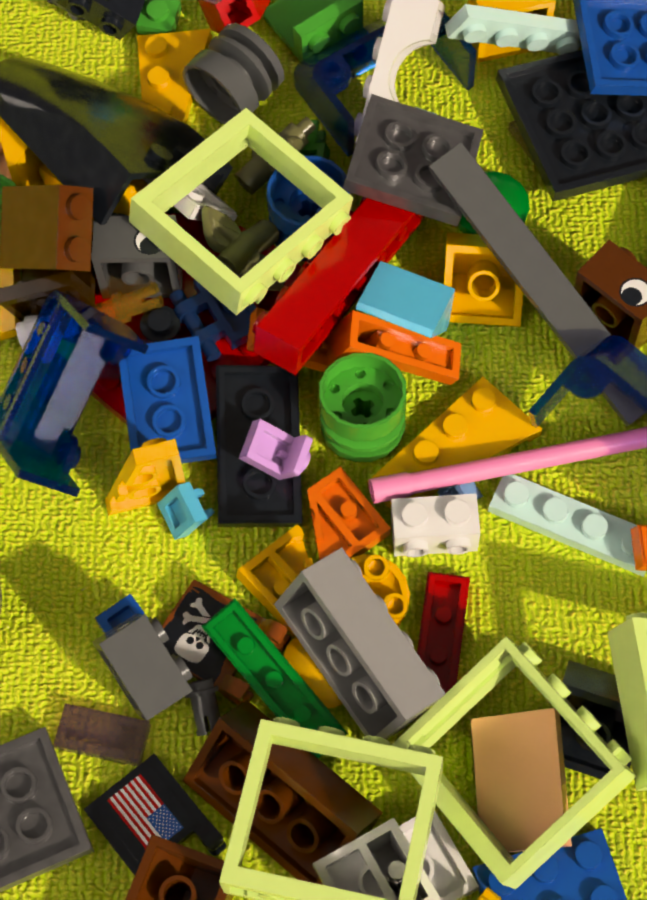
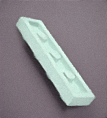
M464 4L445 24L449 39L464 40L467 43L479 42L494 44L498 47H516L529 51L553 52L559 55L577 51L581 46L577 20Z
M515 474L502 476L489 504V513L644 577L646 571L636 570L631 529L637 525Z

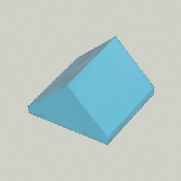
M380 261L359 298L355 309L426 337L433 338L447 331L455 288Z

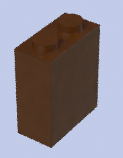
M60 184L3 186L0 268L90 272L94 188Z

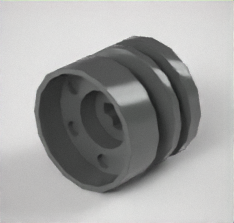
M237 23L227 24L219 35L211 40L208 45L209 49L201 50L182 71L183 81L198 105L222 124H226L245 108L253 113L259 106V101H265L272 91H275L285 79L284 69L272 48L258 34L248 27Z

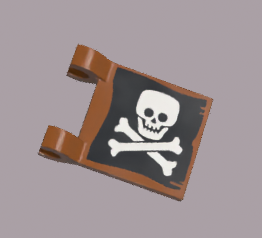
M193 580L162 625L169 637V640L163 644L170 655L173 653L175 656L180 655L193 678L197 680L212 678L214 686H219L218 692L237 706L246 700L250 702L254 697V694L249 691L250 685L234 677L238 670L201 627L232 600ZM243 607L277 649L283 653L291 641V636L286 634L288 628L275 620L263 618Z

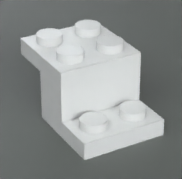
M434 810L416 900H461L477 891L479 885ZM416 817L400 826L395 818H392L314 862L313 868L322 884L389 900H398Z

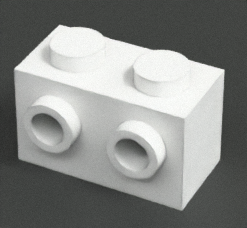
M477 494L391 499L394 557H421L427 554L442 553L459 555L478 551L480 523Z

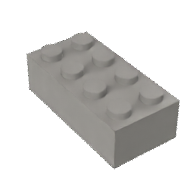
M342 547L302 570L275 602L274 605L365 736L371 735L386 740L413 723L446 694L441 688L435 672L426 667L414 650L411 638L404 631L400 630L388 613L384 600L373 592L363 578L361 568L357 562L349 558Z

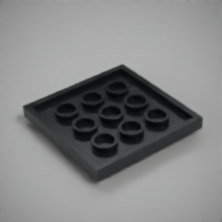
M582 50L498 70L496 76L497 84L552 201L647 177V96L590 94Z

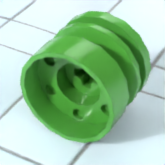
M352 353L338 358L325 370L319 382L321 434L326 445L339 457L353 462H373L388 456L399 446L405 433L406 381L400 369L385 357L373 353Z

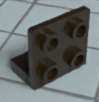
M92 260L90 272L22 270L21 281L15 285L0 288V305L20 321H24L25 316L74 312L95 307V271Z

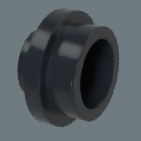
M163 305L154 306L148 309L141 317L140 329L144 338L151 343L174 340L180 332L181 322L172 308Z

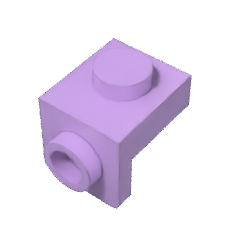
M262 419L254 420L251 423L239 459L278 480L296 477L309 464L311 458L309 450L313 438L307 435L293 437Z

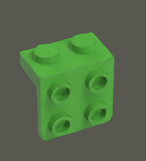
M278 0L266 8L263 16L264 20L298 60L305 64L363 29V0Z

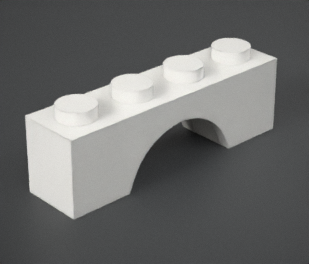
M440 0L386 1L382 20L386 22L383 37H377L373 48L372 58L376 60L373 75L367 76L363 87V97L367 98L363 113L359 112L353 126V135L357 136L355 143L360 133L371 94L399 102L395 82L401 63L414 50L436 44L446 7Z

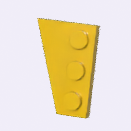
M154 438L144 442L141 447L132 449L105 499L108 516L157 504L176 485L186 483L176 439L167 441L165 438Z

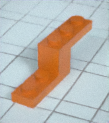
M257 307L251 313L246 350L253 352L255 334L252 332L253 325L260 313L263 311L269 312L268 310ZM352 310L337 324L303 366L325 372L338 358L352 353H373L387 358L401 371L452 385L459 380L461 343L439 336L429 338L377 317Z

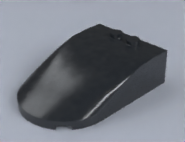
M9 58L0 62L1 118L63 185L94 188L93 218L100 225L107 223L132 180L157 178L205 140L184 122L147 102L97 80L35 59ZM227 162L202 182V184L217 195L233 167Z

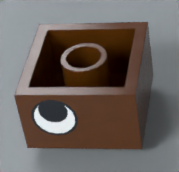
M608 240L579 269L574 288L625 354L632 358L647 342V268L637 261L631 251L624 247H618Z

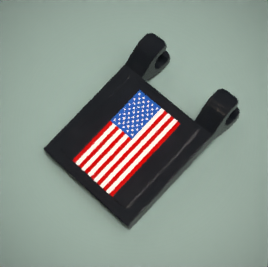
M155 754L151 755L84 808V811L134 875H136L152 834L181 844L195 833L212 856L219 855L227 847L223 836L205 817Z

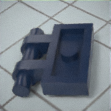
M194 279L193 284L197 292L196 295L187 298L183 290L179 289L172 292L169 299L175 307L173 309L174 313L180 319L181 324L186 325L192 335L191 337L199 336L201 352L206 360L213 362L221 356V352L215 344L218 340L225 337L232 350L247 343L250 315L257 307L254 303L249 304L236 316ZM208 310L215 322L205 327L198 315Z

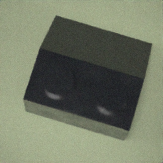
M569 660L562 682L572 693L566 699L576 710L583 705L602 725L596 732L608 744L614 739L630 756L615 675ZM560 715L565 767L598 779L603 778L610 769ZM631 761L627 764L629 768L631 766Z

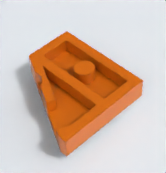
M341 466L307 489L319 560L341 547L349 558L362 555L391 535L390 526Z

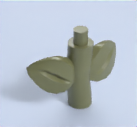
M305 117L297 125L291 122L278 135L300 152L309 143L307 136L316 129V126L308 117ZM252 150V159L239 169L234 176L239 184L248 193L253 195L269 181L275 168Z
M209 206L201 208L203 233L208 246L214 252L220 253L216 258L240 278L266 257L261 254L262 252L272 247L279 240V231L269 220L262 219L241 232L237 224L226 214ZM276 281L268 288V291H281L285 286V281L282 283Z

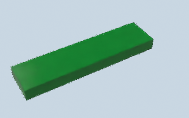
M236 598L201 626L276 717L295 720L303 728L318 730L320 726H329L343 731L345 736L348 734ZM311 752L318 759L323 755Z

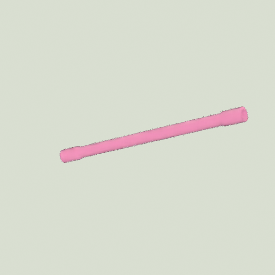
M647 427L413 473L402 472L369 479L371 499L376 504L391 501V499L410 497L416 493L647 448Z

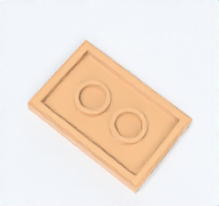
M555 708L471 719L477 813L479 818L509 853L525 851L568 810L560 714ZM571 838L562 847H572Z

